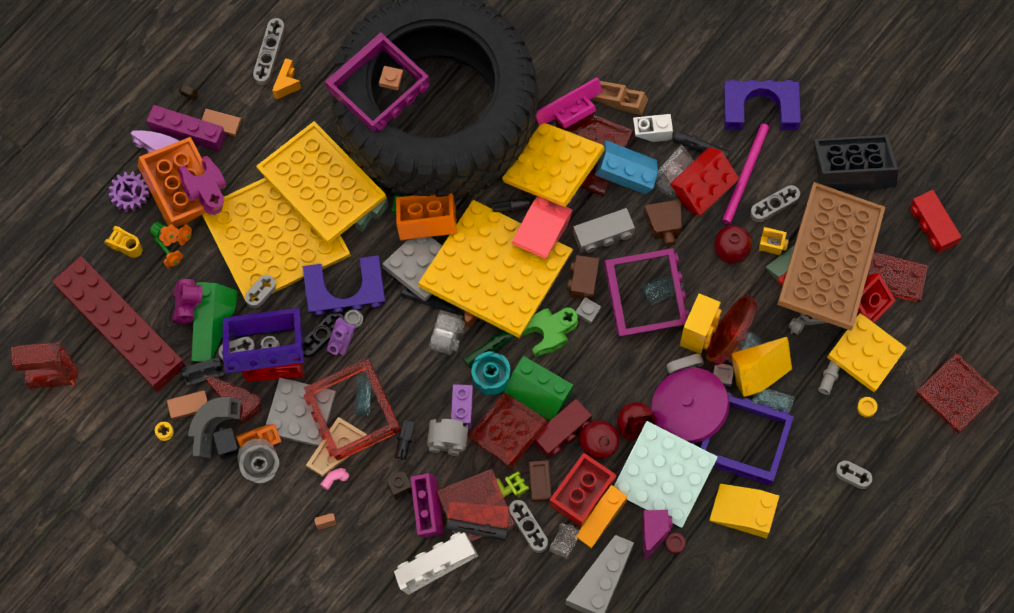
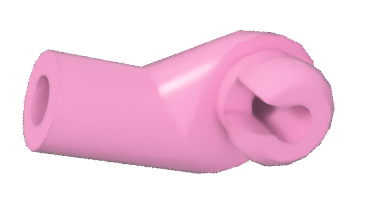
M344 468L331 470L320 485L324 489L329 490L335 480L346 481L349 478V473Z

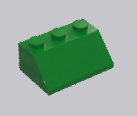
M523 356L513 371L503 395L544 419L551 421L561 412L573 393V384Z

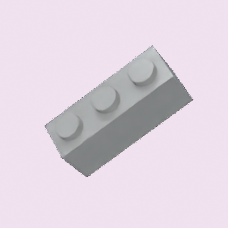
M627 208L573 226V235L581 253L593 252L597 247L603 245L605 247L610 246L620 239L627 240L634 235L635 231Z

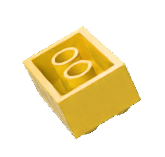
M698 294L683 328L680 342L681 347L698 354H702L703 349H708L711 337L719 324L722 312L719 309L721 302Z

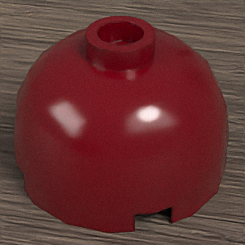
M728 225L722 228L714 241L717 257L729 264L745 261L750 255L752 248L751 236L748 231L737 225Z
M642 402L626 404L617 415V427L621 435L627 440L638 439L646 421L654 425L657 424V418L652 409Z
M594 420L583 427L579 442L586 455L594 459H606L617 451L620 437L612 424L604 420Z

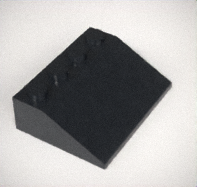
M888 135L814 139L819 184L835 190L896 187L898 167Z

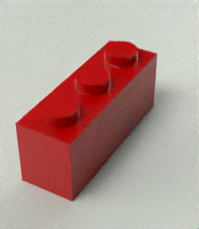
M934 190L912 200L910 211L919 220L920 228L928 235L929 243L933 249L940 253L959 243L961 235Z

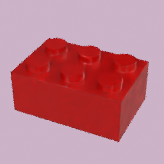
M709 147L677 176L670 185L686 210L701 216L739 178L723 151Z
M583 453L550 498L549 506L582 527L600 499L615 482L616 474Z

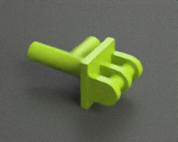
M520 472L505 478L509 484L507 487L503 486L499 478L492 481L498 492L486 499L489 505L495 504L512 492L517 497H520L521 494L529 490V487L524 484L525 480L520 478Z

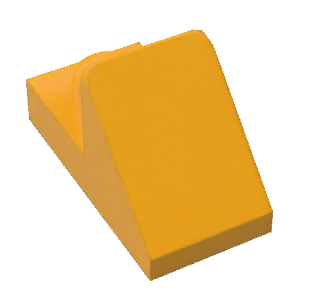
M286 58L272 90L276 99L301 89L300 81L293 79L295 68L292 60Z

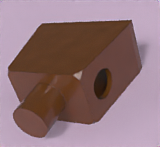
M674 200L645 205L644 215L654 239L663 238L665 246L676 244L674 236L681 233V201Z

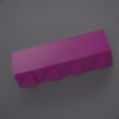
M153 105L147 119L151 131L180 140L191 137L195 145L217 152L220 151L226 137L222 126Z

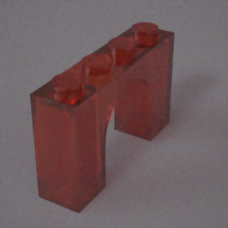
M60 342L11 346L12 366L16 371H25V384L29 389L76 385L75 378H78V368L75 367L74 361H71L70 355H67L66 349L61 346Z

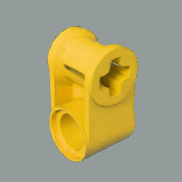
M118 226L113 227L114 231L111 236L104 241L113 250L132 258L139 257L143 252V247L138 238ZM136 244L134 248L129 249L131 245Z

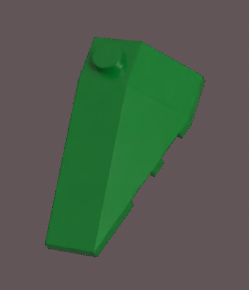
M197 282V285H202L203 292L201 303L194 310L192 362L201 363L214 358L223 336V318L232 317L236 311L238 291L217 283Z

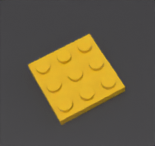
M859 313L851 331L846 330L827 358L875 392L906 350V347Z

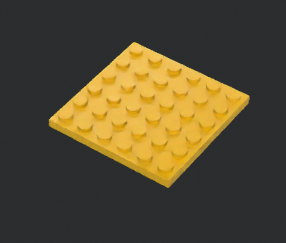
M266 178L225 196L223 207L219 214L210 215L207 212L202 214L244 299L250 288L264 275H270L274 278L276 289L273 293L304 279L302 266L321 263L323 269L351 256L341 235L328 244ZM270 281L268 283H263L264 288L266 286L271 287ZM253 296L250 297V298H251V302H252V301H258L257 296H256V297H253Z
M472 200L457 223V233L449 235L418 282V287L520 338L571 256L573 249L557 242L547 259H544L513 245L512 241L521 223L499 212H493L491 208Z

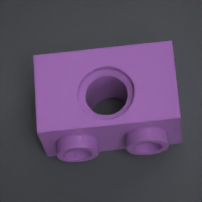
M453 385L451 419L461 421L463 426L467 424L468 429H471L473 385Z

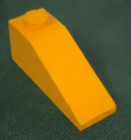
M611 485L577 533L576 538L592 549L626 504L628 496Z

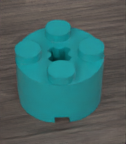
M491 351L484 352L476 357L472 365V382L479 392L489 396L500 394L505 390L511 378L510 364L503 355Z

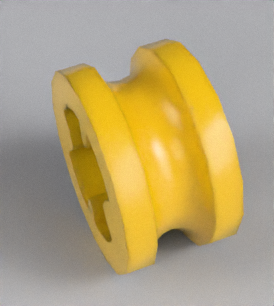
M160 422L155 427V434L160 440L167 441L172 438L174 430L168 422ZM166 427L169 432H166L167 435L159 433V431H162L161 428Z

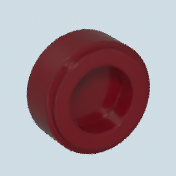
M671 533L665 541L666 549L673 554L682 552L686 543L685 538L679 533Z

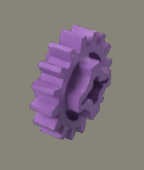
M132 171L130 175L124 172L123 177L117 175L118 180H112L114 186H109L111 192L109 197L112 199L113 205H116L119 210L123 207L125 212L129 208L135 212V207L137 206L142 209L141 203L147 204L145 197H150V193L141 174L135 176V173Z

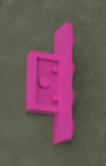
M596 77L538 110L536 114L538 126L556 119L565 129L595 112V105L590 99L602 93L600 80Z

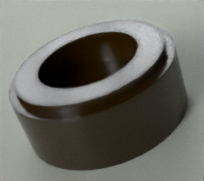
M184 84L179 88L180 94L192 100L198 94L196 90Z

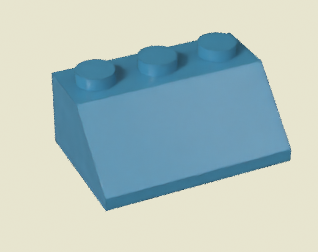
M605 140V151L599 158L594 175L645 195L649 193L654 187L658 174L657 160Z

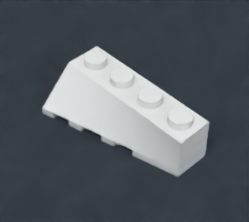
M458 532L450 537L451 540L446 543L440 542L432 547L433 550L428 553L422 552L416 555V559L410 563L406 561L400 564L398 569L394 571L400 589L409 595L478 557L468 535Z

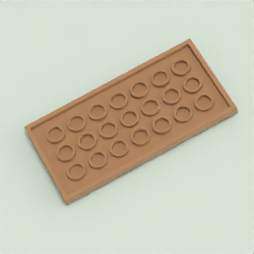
M814 182L810 190L777 305L851 331L856 320L885 207Z

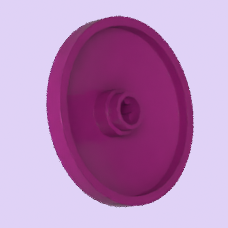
M686 368L672 373L661 382L654 393L651 409L657 418L656 425L690 443H697L708 439L722 427L728 416L730 402L725 386L716 375L700 368Z

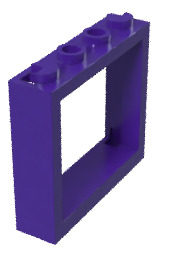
M300 308L223 318V361L226 373L304 363ZM295 329V344L230 353V337Z
M728 393L729 406L784 423L785 425L770 472L713 454L718 457L713 467L772 486L794 416H791L787 411H776L768 405H757L747 398L738 399L733 394ZM710 437L702 441L701 448L705 451Z

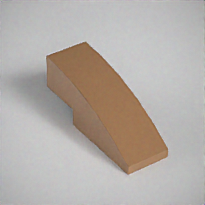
M600 81L602 93L591 98L606 106L638 115L643 114L648 101L644 92L629 90L626 85Z

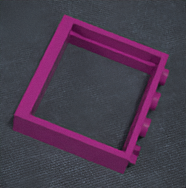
M381 32L325 81L327 91L338 101L342 102L373 132L377 129L379 131L383 130L389 120L396 118L406 105H411L415 97L420 93H424L430 85L429 76ZM384 50L413 76L417 82L372 121L338 87L367 61H371Z
M673 248L604 261L618 337L685 325L689 311L684 307L686 295L685 291L681 290L682 274L681 271L677 270L676 265L679 264L677 252L674 253ZM668 256L680 319L626 329L614 265Z

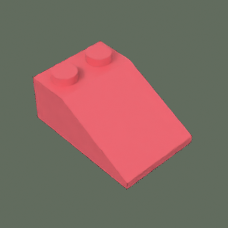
M537 196L520 225L512 244L547 259L567 228L572 209Z

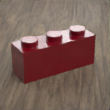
M575 399L533 435L532 442L547 458L552 455L556 456L561 452L562 446L565 443L570 444L577 437L576 434L586 424L591 422L592 415Z

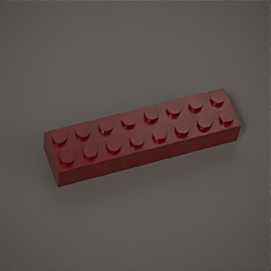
M82 256L52 281L57 290L156 392L181 372L183 367H186L183 360Z

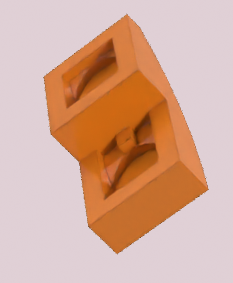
M274 423L236 436L239 448L252 439H266L272 445L281 442Z

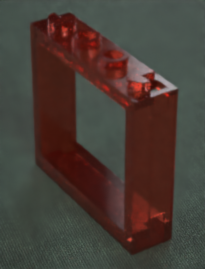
M368 358L304 387L306 392L303 395L307 405H311L314 410L311 412L315 423L319 422L321 426L318 430L322 439H326L329 446L326 449L330 457L334 456L337 461L402 431L372 363ZM365 370L389 425L338 449L314 393Z

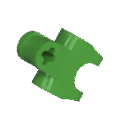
M549 308L534 314L522 334L524 336L532 332H538L544 337L543 341L532 349L533 355L538 357L554 352L566 345L569 340L565 335L576 329L578 315L572 308H564L554 315Z

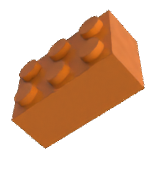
M453 193L443 197H435V194L430 196L412 195L396 197V220L400 240L457 233L456 206Z

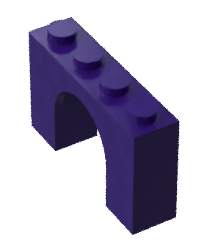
M729 80L724 82V130H743L744 104L756 96L770 98L776 103L779 109L780 130L799 129L801 123L799 82H794L793 80H785L783 82H775L774 80Z
M379 255L360 258L362 285L357 294L347 299L336 298L328 292L325 286L321 263L302 266L308 311L313 312V315L325 314L324 310L332 309V312L344 311V307H351V310L362 309L365 304H370V307L382 306L381 302H385Z

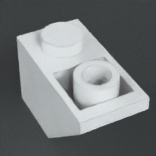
M671 114L633 118L636 137L652 142L672 140Z

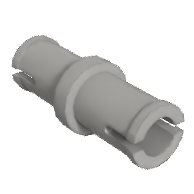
M830 361L828 368L824 370V378L818 388V391L825 395H830L834 381L839 377L838 371L840 367L833 361Z

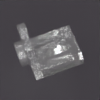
M561 523L549 551L568 559L577 542L579 530L571 525Z

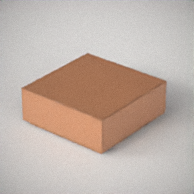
M332 513L314 519L318 530L337 525L335 516Z

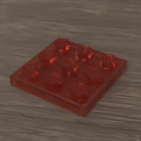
M956 353L916 391V394L959 434L999 395V392Z
M504 393L468 437L478 446L512 468L549 423L545 418L507 393Z
M493 469L437 491L448 519L469 521L483 525L488 523L493 527L503 529L514 525ZM467 534L471 542L482 538V536Z

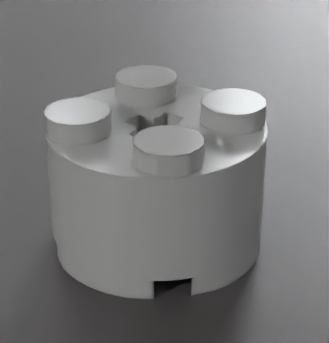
M436 419L429 422L427 440L429 452L440 453V451L448 452V455L459 456L460 452L466 450L468 425L463 426V422L452 419H442L441 423H436Z
M252 439L239 449V468L246 479L255 483H264L275 476L279 467V459L276 449L268 440Z

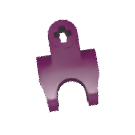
M208 156L202 157L201 163L205 171L203 175L194 176L184 165L179 167L178 172L183 190L189 201L192 202L199 199L208 214H219L224 202V197L220 190L226 188V182L219 168Z
M181 279L176 283L173 290V298L175 299V310L172 315L173 323L188 324L194 320V310L201 303L203 292L202 285L195 286L194 280Z

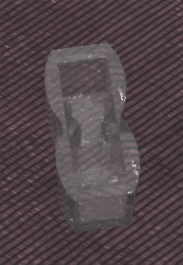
M440 310L431 337L430 350L452 355L453 351H457L460 340H457L459 333H463L465 322H462L463 316Z

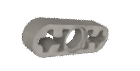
M790 185L756 203L751 209V218L755 222H763L797 203L800 196L799 189L796 186ZM788 192H790L791 194L795 193L794 198H792L791 196L786 198ZM778 200L780 207L773 208L770 205V201ZM757 209L758 211L764 210L762 216L760 214L756 215Z
M521 500L513 501L509 507L512 519L530 548L536 553L544 552L548 546L547 537L527 505ZM515 506L523 507L522 514L524 518L520 522L518 520L521 519V516L518 512L514 513ZM530 521L534 524V529L532 531H525L523 524ZM535 533L539 541L543 540L542 547L534 546L535 539L532 535Z

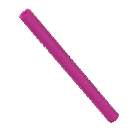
M766 124L760 125L723 216L722 222L725 224H731L770 128Z

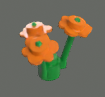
M155 222L150 229L151 234L155 236L154 241L167 254L163 262L167 268L178 265L184 256L178 250L174 253L170 252L166 246L176 241L179 242V245L183 246L185 242L189 241L192 228L187 224L177 229L172 224L168 226L161 222Z

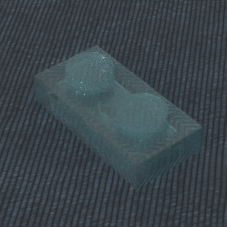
M766 388L762 392L755 393L752 403L757 405L765 404L773 410H784L790 413L795 397Z

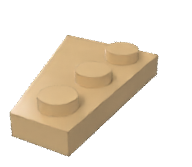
M338 417L306 464V467L324 477L329 471L333 470L371 440V436Z

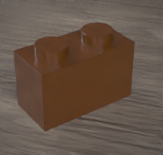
M577 255L576 262L572 261L570 272L574 274L573 279H569L567 290H571L570 297L580 299L586 297L589 300H593L599 258Z

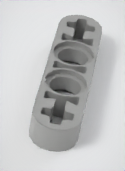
M279 18L269 21L254 68V80L259 85L269 83L285 32L284 23ZM279 25L280 28L276 29V35H274L273 27ZM275 40L277 43L274 47H268L267 42ZM270 56L272 60L269 63H263L262 58ZM262 68H264L265 76H263L262 79H259V75H261L263 71Z

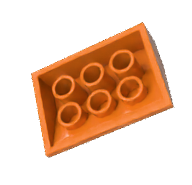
M191 137L140 156L138 159V168L167 225L172 224L175 228L187 224L206 213L199 199L192 202L189 201L183 190L178 172L179 167L184 165L194 176H200L205 173L201 163L202 158Z

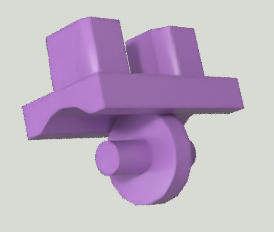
M339 317L331 334L327 351L334 355L339 353L344 356L353 338L356 326L346 323Z

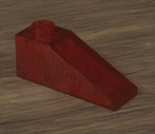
M209 375L204 377L207 384L219 397H231L241 400L240 420L243 424L247 423L262 410L260 405L262 401L255 393L251 395L244 388Z

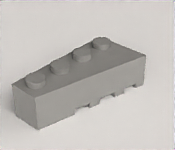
M615 535L566 599L565 605L583 613H606L634 543Z

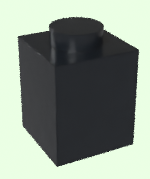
M222 427L213 433L221 460L238 455L239 448L232 427Z

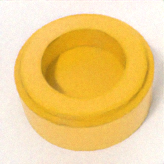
M864 397L859 401L857 411L863 417H871L877 411V403L871 397Z

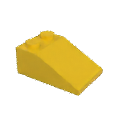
M787 337L731 354L736 385L743 397L762 392L792 370Z
M720 484L709 521L767 539L779 495L757 489Z

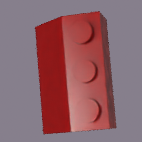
M303 363L242 371L246 382L279 380V378H304Z

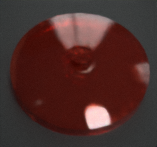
M749 294L742 296L727 311L711 338L706 354L707 361L715 366L722 364L745 341L757 310V300Z

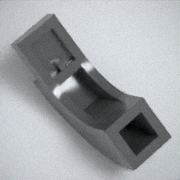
M231 397L215 398L205 403L197 411L188 433L189 437H194L193 456L211 458L213 433L222 421L240 419V399Z

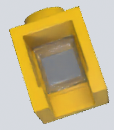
M764 227L758 251L781 255L782 250L786 251L788 239H785L787 232Z

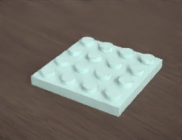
M646 421L614 487L628 496L627 500L646 510H668V516H672V523L683 528L718 457Z

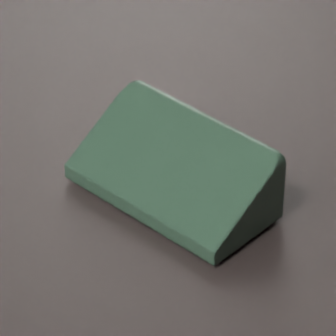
M794 246L765 267L776 281L787 271Z

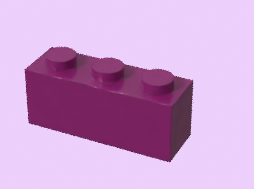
M430 473L410 477L417 535L423 538L444 535L437 477Z

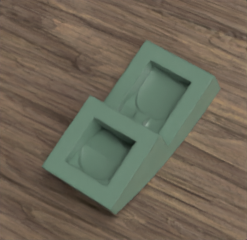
M386 198L355 223L356 229L363 232L372 217L379 221L389 206L388 199Z

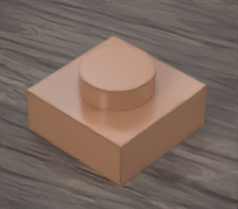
M384 66L379 86L398 90L403 70Z

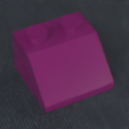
M644 510L643 512L644 559H648L666 540L668 532H671L672 516H668V510Z

